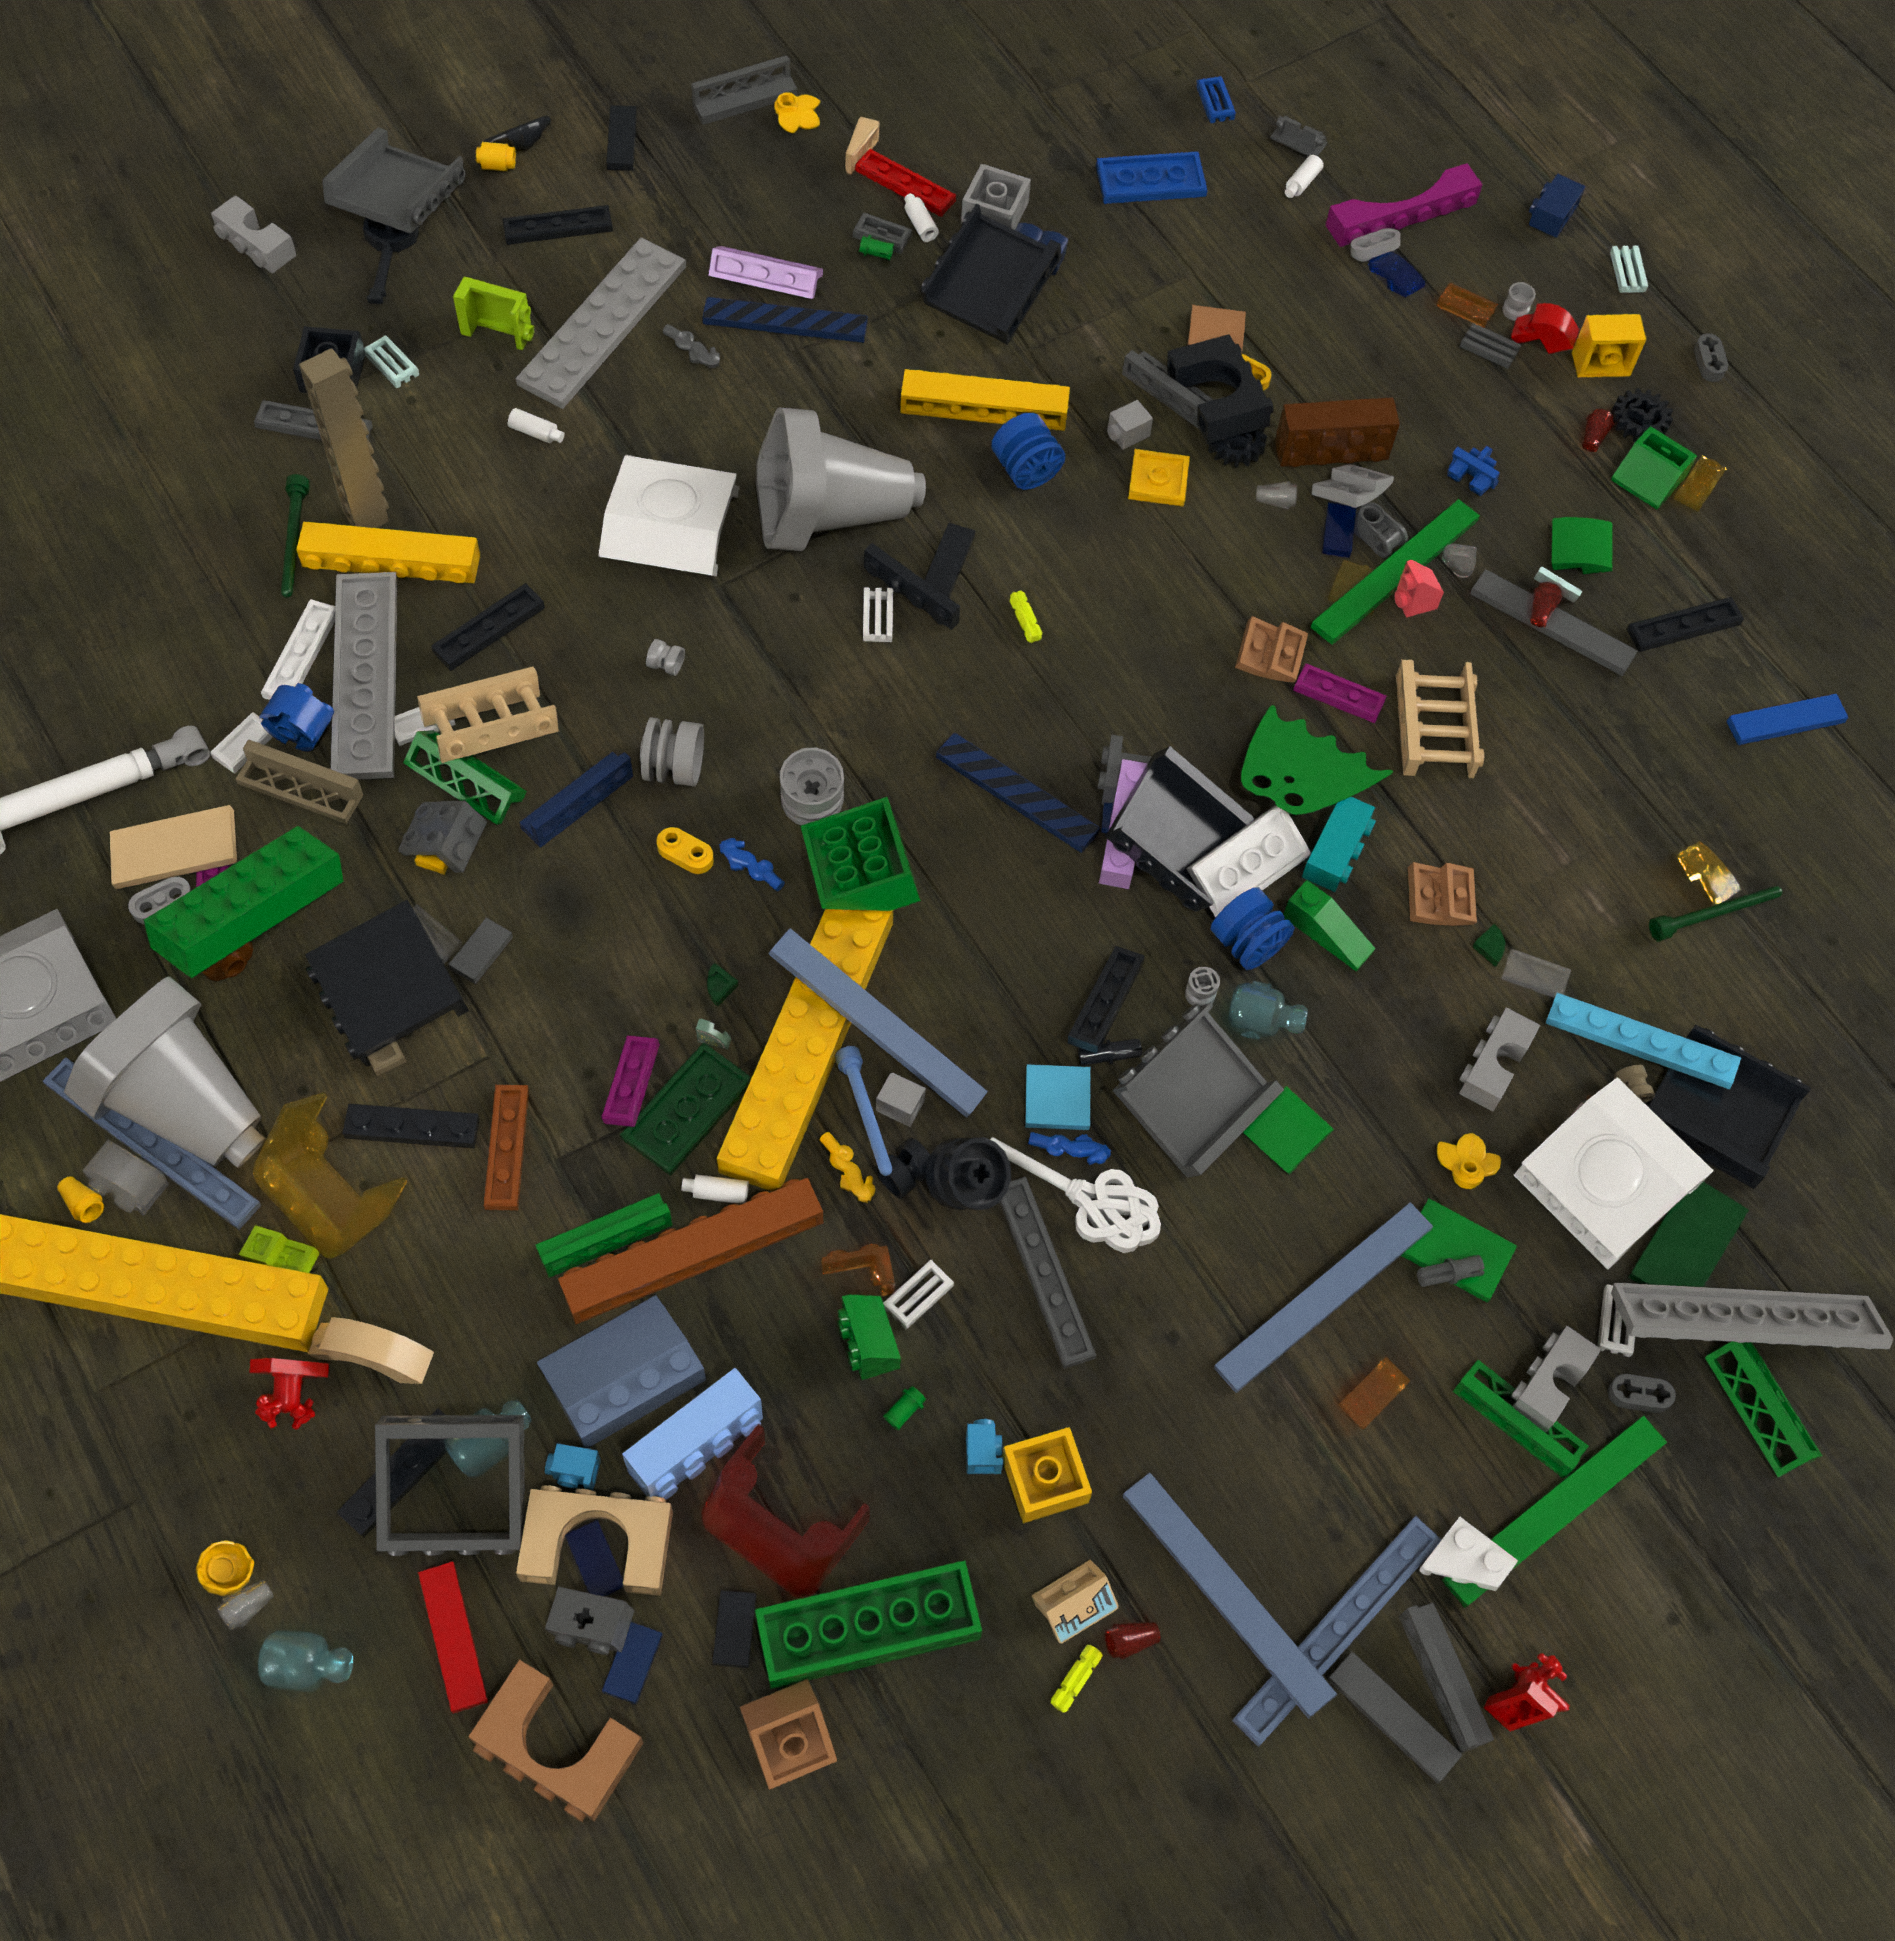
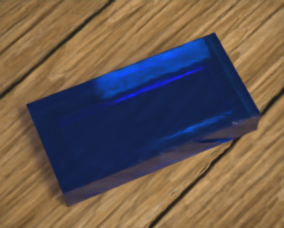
M1328 503L1322 554L1350 558L1356 508L1348 505Z
M598 1520L565 1535L590 1594L607 1596L624 1587L623 1578Z

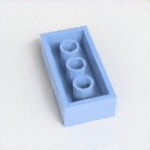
M734 1368L622 1453L628 1473L646 1496H657L667 1500L678 1490L677 1485L687 1477L690 1480L697 1477L706 1468V1462L714 1456L717 1458L724 1456L734 1446L732 1442L741 1435L745 1437L751 1435L760 1427V1421L763 1419L760 1397L739 1371Z

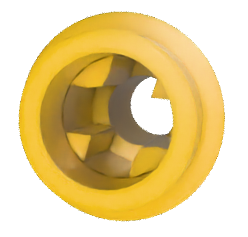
M72 1176L64 1178L58 1184L57 1190L75 1220L89 1223L96 1220L102 1214L104 1204L101 1195Z

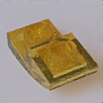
M1702 455L1677 491L1674 499L1699 512L1727 468L1720 465L1716 460L1708 459Z
M1701 841L1694 843L1676 855L1690 881L1696 879L1701 881L1713 905L1723 902L1741 890L1736 879L1725 864Z

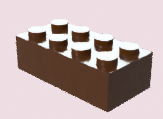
M1394 398L1284 404L1275 437L1280 467L1389 460L1400 425Z

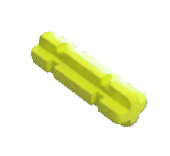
M1021 590L1013 592L1010 595V603L1012 608L1016 609V617L1022 630L1025 631L1024 635L1027 641L1033 643L1041 640V628L1036 624V617L1030 604L1026 602L1028 599L1025 593Z
M1086 1645L1079 1656L1080 1661L1076 1660L1060 1686L1062 1688H1058L1051 1699V1704L1064 1713L1073 1703V1696L1077 1697L1092 1674V1667L1096 1668L1102 1658V1653L1092 1645Z

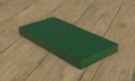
M703 1042L639 1113L635 1127L627 1126L620 1134L621 1140L671 1176L746 1092L752 1077Z
M1703 1182L1691 1194L1688 1193L1667 1212L1628 1277L1638 1284L1704 1287L1749 1209Z

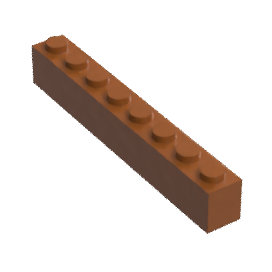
M808 1177L800 1181L799 1179H792L784 1183L778 1190L770 1193L768 1191L760 1192L754 1195L751 1201L741 1205L730 1204L721 1209L720 1213L711 1217H698L692 1220L689 1226L679 1230L668 1229L662 1232L657 1239L647 1243L645 1241L636 1242L630 1245L627 1251L615 1256L614 1254H607L598 1258L595 1264L585 1268L574 1267L566 1271L564 1276L558 1278L573 1320L575 1324H579L823 1224V1210Z

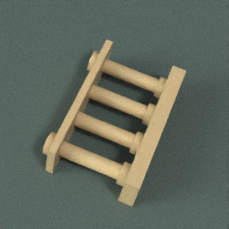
M1401 660L1396 674L1403 775L1415 776L1419 765L1424 762L1467 763L1468 778H1474L1478 768L1483 766L1484 750L1479 748L1474 694L1477 688V675L1472 672V662L1465 663L1462 673L1458 677L1419 675L1418 672H1414L1413 660ZM1418 687L1460 688L1461 701L1421 700L1420 697L1416 696V690ZM1420 711L1462 713L1463 726L1424 725L1422 721H1418V714ZM1422 736L1464 738L1466 751L1425 750L1424 747L1420 746V739Z
M534 666L417 696L424 727L437 724L441 735H437L436 739L442 763L559 732L555 705L541 708L536 699L540 697L538 676ZM524 701L529 711L512 716L507 705ZM496 709L500 719L483 723L478 713ZM466 716L471 727L453 731L449 720Z

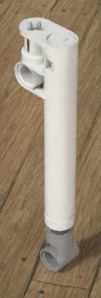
M195 726L182 727L174 733L172 739L152 745V750L147 752L143 748L131 751L130 754L125 753L1 797L0 855L5 850L2 830L138 782L139 779L143 780L154 776L153 770L158 768L164 771L183 763L188 766H198L204 763L210 757L211 752L199 730Z

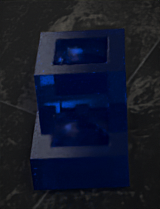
M1392 251L1369 260V270L1386 278L1387 289L1403 297H1407L1425 287V281L1408 262Z

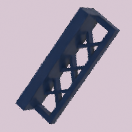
M611 752L520 821V828L541 848L633 777L631 758L625 752L619 757L614 752Z

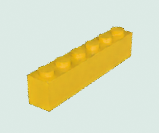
M905 369L901 392V413L1005 424L1013 417L1033 412L1040 415L1048 429L1065 431L1070 387Z
M303 521L296 549L302 567L313 570L328 569L339 572L360 573L396 572L399 578L413 577L429 581L445 580L455 583H475L480 560L477 538L305 521Z

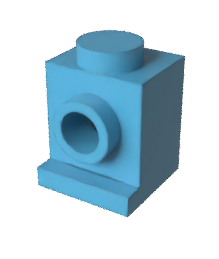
M979 1419L975 1420L973 1424H967V1474H1001L1003 1458H996V1456H1002V1435H995L994 1421Z
M557 1443L555 1453H549L547 1457L545 1474L552 1475L553 1479L557 1480V1484L561 1486L577 1488L578 1484H581L585 1489L594 1491L601 1459L596 1450Z

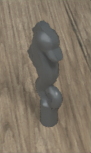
M669 324L664 327L663 334L675 340V345L678 348L689 350V360L691 363H701L709 368H717L719 366L720 355L716 352L715 347H711L710 353H708L702 343L693 341L694 335L691 332L680 331Z

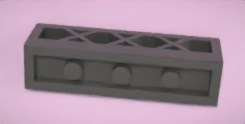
M787 55L691 83L693 109L702 125L774 104L782 93H792L798 97V89L790 76V59ZM783 67V73L771 75L776 68ZM760 75L755 81L747 82L751 76ZM736 82L732 88L723 89L727 83ZM712 89L708 95L699 96V91Z
M1131 350L1125 356L1123 376L1197 427L1198 404L1213 401L1211 397L1193 385L1188 387L1182 386L1169 376L1165 365L1145 351L1138 355Z
M1434 1603L1419 1608L1417 1605L1407 1608L1399 1616V1619L1456 1749L1460 1753H1464L1494 1740Z

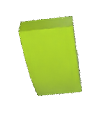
M256 1225L239 1253L242 1258L253 1263L310 1273L320 1254L313 1246L289 1240L282 1233Z

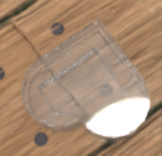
M1449 544L1443 551L1442 561L1447 566L1452 567L1453 573L1458 577H1469L1476 565L1477 547Z

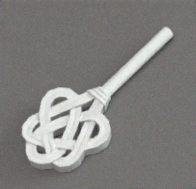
M994 1137L990 1139L995 1141L1005 1151L1010 1162L1065 1191L1069 1200L1080 1207L1075 1217L1076 1231L1083 1239L1093 1243L1105 1241L1114 1250L1128 1253L1133 1252L1138 1246L1151 1244L1158 1238L1161 1223L1157 1214L1159 1205L1156 1197L1147 1190L1135 1187L1130 1176L1123 1171L1110 1169L1102 1172L1094 1184L1081 1179L1070 1180ZM1121 1215L1129 1216V1219L1125 1220ZM1087 1218L1089 1219V1221L1092 1223V1225H1093L1094 1227H1091V1226L1087 1223ZM1148 1225L1149 1229L1143 1231V1227Z

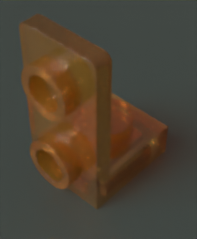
M869 1244L861 1247L859 1251L847 1253L845 1250H836L821 1258L823 1274L870 1266L873 1286L879 1285L881 1296L894 1294L895 1281L887 1246L879 1247L877 1244Z

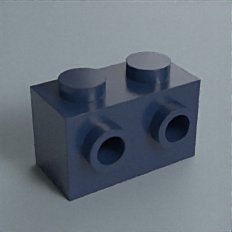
M1557 173L1551 183L1547 181L1540 194L1541 198H1535L1529 210V213L1532 214L1529 225L1557 238L1579 206L1586 186Z

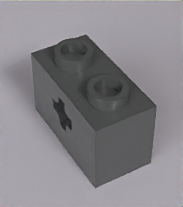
M558 1587L545 1629L555 1637V1643L566 1647L575 1648L576 1643L588 1645V1650L602 1655H608L609 1650L622 1653L634 1609L623 1600Z

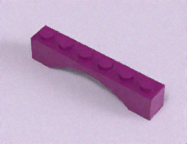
M1468 163L1444 170L1440 179L1430 189L1411 199L1391 203H1373L1351 199L1332 205L1329 208L1325 226L1339 247L1351 244L1354 239L1386 228L1402 229L1418 222H1424L1440 215L1471 207L1477 204L1482 183Z

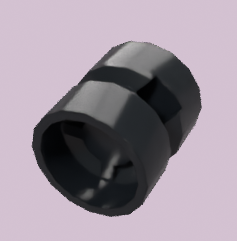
M911 1137L895 1149V1156L888 1155L892 1165V1173L890 1175H882L878 1165L874 1166L876 1175L891 1194L899 1199H902L916 1187V1180L922 1182L926 1179V1166L930 1154L924 1146Z

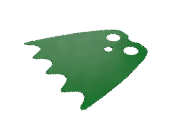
M1271 705L1261 720L1249 745L1242 768L1241 782L1245 789L1257 796H1266L1272 799L1277 807L1287 813L1301 815L1345 800L1393 773V770L1380 771L1370 769L1366 765L1365 752L1343 753L1336 747L1335 736L1314 737L1308 733L1304 719L1289 722L1282 721L1277 716L1276 707ZM1259 775L1265 776L1270 779L1271 786L1259 788L1253 784L1252 779ZM1286 776L1293 777L1295 781L1293 783H1287L1284 780V778ZM1290 793L1298 794L1303 798V804L1291 806L1285 802L1284 797Z

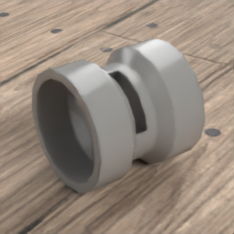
M1524 282L1514 283L1510 286L1507 299L1502 308L1504 315L1508 319L1516 321L1517 317L1529 314L1530 305H1532L1536 295L1533 287Z
M654 639L648 650L646 666L655 670L662 668L667 674L676 676L682 667L685 649L677 645L670 647L667 646L665 641Z
M1198 967L1190 973L1185 990V998L1192 1006L1194 1004L1202 1006L1214 1002L1220 985V978L1217 972L1212 968Z

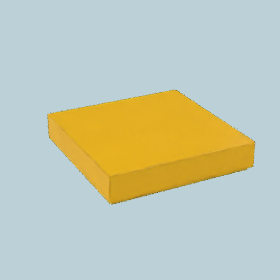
M1135 449L1128 499L1184 507L1190 456Z

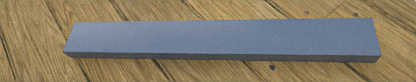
M791 928L769 952L772 958L966 1118L988 1092Z
M65 1057L43 1080L48 1088L236 1229L240 1230L261 1207V1203L203 1159L117 1112L110 1110L101 1118L94 1120L64 1093L74 1065L68 1058Z
M1410 1202L1216 1363L1214 1369L1235 1393L1239 1392L1433 1228L1432 1224Z
M1151 1473L1147 1474L1123 1493V1498L1308 1719L1337 1695L1334 1689Z
M1417 1516L1409 1522L1298 1646L1321 1675L1328 1670L1441 1542L1442 1539ZM1271 1676L1235 1716L1232 1722L1259 1747L1296 1706V1703L1275 1678Z

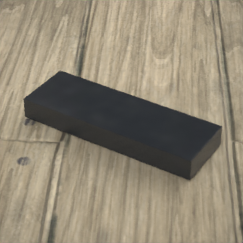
M610 105L607 170L633 171L637 123L636 106Z
M952 523L947 525L924 580L948 598H950L976 532V530Z

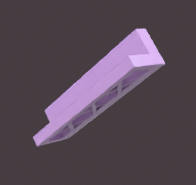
M718 246L712 249L708 276L813 299L815 297L817 279L822 277L823 269Z

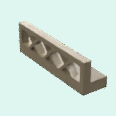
M249 739L243 747L247 761L235 779L239 785L347 824L363 797L360 783L356 778ZM254 767L265 770L268 776L256 781L248 778ZM289 779L294 782L295 787L282 791L276 789L274 782ZM313 788L321 791L322 797L311 801L304 799L301 794ZM338 799L349 801L343 812L331 809L329 802Z

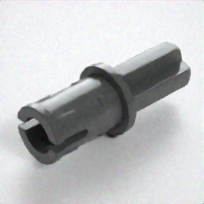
M1479 1255L1458 1260L1447 1258L1444 1260V1263L1419 1269L1417 1271V1278L1419 1284L1423 1287L1444 1282L1456 1284L1458 1280L1483 1276L1485 1268L1483 1260Z

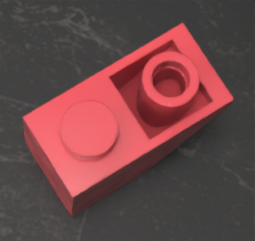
M1413 560L1406 561L1403 573L1400 576L1394 598L1396 605L1402 608L1407 618L1438 609L1444 592L1431 569Z

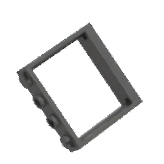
M524 1415L381 1416L375 1424L377 1551H387L388 1555L391 1556L405 1555L409 1551H423V1554L433 1556L443 1554L445 1551L459 1550V1554L462 1555L478 1554L480 1550H494L496 1554L508 1555L515 1553L516 1550H520L525 1524ZM509 1438L510 1532L391 1533L390 1439Z

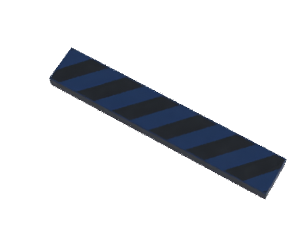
M712 297L706 298L702 317L703 324L861 343L865 341L868 324L867 315Z
M955 732L936 752L937 759L1080 853H1083L1098 835L1099 826Z

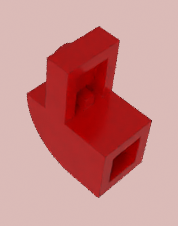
M1540 303L1537 304L1534 314L1517 317L1511 338L1516 343L1540 339L1548 354L1573 349L1579 328L1572 315L1564 308L1555 304Z

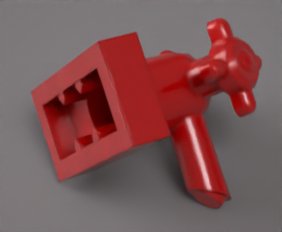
M277 1358L250 1359L249 1373L272 1375L274 1377L273 1394H263L257 1399L256 1406L258 1409H256L255 1414L261 1420L267 1422L270 1428H274L277 1426L275 1421L276 1415L290 1413V1416L295 1420L292 1428L295 1430L299 1429L301 1424L307 1423L315 1416V1412L311 1408L313 1405L312 1399L308 1398L304 1405L300 1403L303 1378L328 1377L329 1363Z
M1543 1653L1537 1655V1658L1543 1663L1540 1667L1536 1662H1532L1529 1666H1519L1513 1663L1511 1668L1515 1671L1514 1677L1516 1680L1513 1688L1488 1697L1484 1708L1508 1731L1553 1718L1557 1711H1569L1570 1705L1547 1685L1548 1679L1558 1677L1561 1681H1564L1567 1678L1556 1656L1551 1655L1547 1657Z

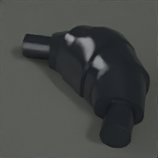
M544 115L489 137L484 142L508 144L509 147H515V150L530 149L541 138L545 128L551 124V119L549 116Z

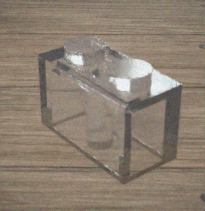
M109 1139L82 1170L90 1181L87 1184L89 1188L103 1197L106 1193L110 1194L115 1198L114 1203L128 1213L134 1209L143 1216L169 1185L161 1171Z

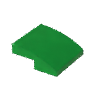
M1583 517L1553 518V570L1582 567L1583 574L1612 571V522Z
M1286 1086L1283 1088L1284 1091L1243 1133L1290 1175L1311 1152L1313 1153L1334 1129Z

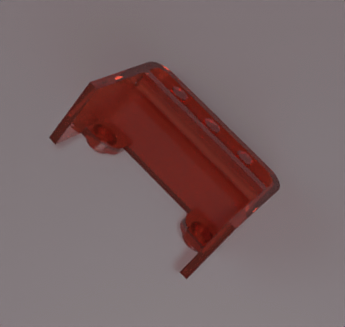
M758 1424L724 1466L702 1509V1522L707 1531L791 1595L797 1598L810 1597L818 1590L867 1525L870 1519V1507L864 1503L843 1531L830 1522L821 1521L813 1524L802 1537L748 1496L757 1482V1471L751 1461L765 1444L764 1428Z

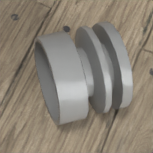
M650 717L640 747L642 779L653 781L656 774L657 781L664 783L669 770H672L674 784L695 787L699 780L703 759V724L682 721L677 733L674 734L671 720L665 719L661 727L660 719Z
M816 747L803 748L792 753L784 761L780 770L781 806L786 816L796 824L804 825L840 813L844 803L843 768L839 760L829 751Z

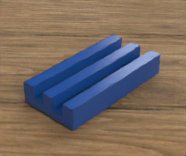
M1222 76L1197 80L1196 87L1209 122L1215 123L1217 118L1222 122L1225 121V117H1229V120H1235L1236 112ZM1213 84H1216L1225 110H1223L1221 107L1218 94L1215 91Z

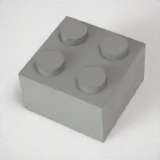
M981 164L962 200L961 223L966 213L971 212L977 203L980 205L982 215L1015 230L1029 203L1031 179Z

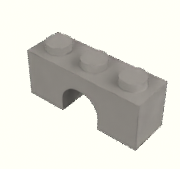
M236 195L211 212L215 224L213 228L216 234L223 240L227 239L240 253L247 254L257 266L264 267L272 274L297 256L291 236L273 222L264 229L258 230L259 224L254 208Z
M1507 1007L1501 1017L1494 1015L1486 1030L1491 1036L1487 1042L1481 1039L1472 1055L1478 1058L1475 1065L1467 1064L1459 1079L1464 1083L1459 1094L1493 1112L1514 1076L1513 1073L1499 1065L1497 1057L1506 1056L1520 1063L1540 1025Z
M1568 1326L1559 1335L1554 1332L1550 1335L1542 1347L1547 1353L1543 1359L1537 1356L1526 1372L1531 1376L1527 1384L1521 1381L1510 1396L1515 1400L1512 1407L1545 1433L1553 1426L1570 1400L1568 1396L1557 1389L1553 1377L1562 1378L1575 1387L1587 1373L1601 1351L1599 1347Z

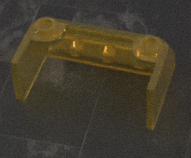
M323 1092L283 1105L254 1163L253 1175L258 1186L324 1257L331 1259L346 1253L388 1218L407 1180L401 1177L365 1190L362 1197L359 1196L323 1157L328 1145V1136L323 1127L316 1121L328 1097Z

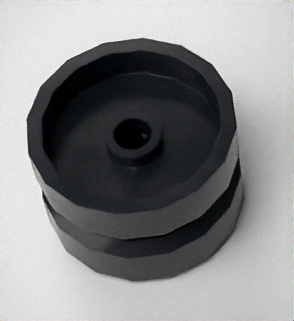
M985 1137L948 1139L937 1145L929 1156L926 1166V1183L931 1195L942 1206L953 1210L989 1209L1002 1200L1008 1191L1011 1181V1167L1005 1151L995 1141Z

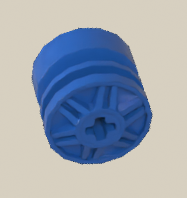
M1033 412L1023 413L1003 424L996 432L991 443V449L1002 466L1006 467L1005 470L1017 488L1023 490L1043 485L1060 471L1065 462L1066 454L1058 444L1055 437L1051 435L1050 430L1040 415Z
M1253 887L1233 899L1216 916L1210 928L1212 933L1225 947L1234 945L1231 954L1236 959H1240L1239 963L1245 970H1252L1273 957L1288 942L1295 929L1289 920H1284L1285 916L1281 911L1271 912L1274 904L1259 887Z

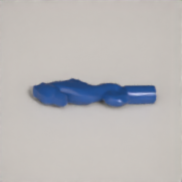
M729 838L721 841V844H719L720 853L724 854L729 860L732 871L747 868L749 875L754 880H764L776 891L781 890L785 885V882L773 872V865L770 861L761 860L757 863L752 853L740 850V848L745 847L744 841H736L735 838Z
M1031 1132L1028 1142L1029 1145L1046 1149L1053 1156H1060L1066 1151L1072 1157H1088L1087 1163L1089 1165L1094 1163L1102 1164L1111 1156V1150L1106 1144L1102 1145L1092 1141L1087 1134H1082L1072 1142L1062 1135L1055 1134L1049 1137Z

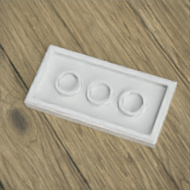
M1275 805L1193 863L1187 870L1198 889L1214 902L1210 909L1216 917L1226 905L1243 892L1253 887H1259L1261 890L1267 888L1311 855V851L1289 813Z

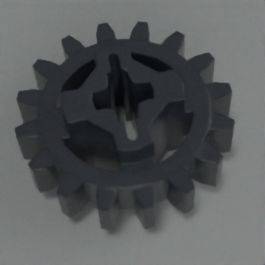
M1636 388L1634 394L1627 390L1624 396H1618L1611 410L1613 414L1611 422L1617 423L1616 431H1625L1623 434L1624 438L1631 435L1633 436V442H1636L1650 426L1666 435L1673 421L1671 417L1673 409L1666 408L1669 402H1661L1659 400L1661 396L1659 393L1652 396L1651 390L1647 389L1645 393H1641V390Z
M1265 428L1209 443L1208 452H1215V460L1223 458L1224 465L1226 466L1229 462H1234V466L1237 468L1240 462L1249 466L1251 459L1257 462L1260 454L1263 455L1267 440V435L1264 434Z

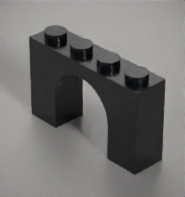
M1230 334L1167 351V373L1182 386L1188 387L1203 382L1218 381L1236 389L1229 396L1198 404L1197 427L1207 444L1270 426V416L1274 412L1272 400L1270 397L1265 396L1260 380L1255 379L1250 363L1248 361L1245 362L1239 344L1234 343Z

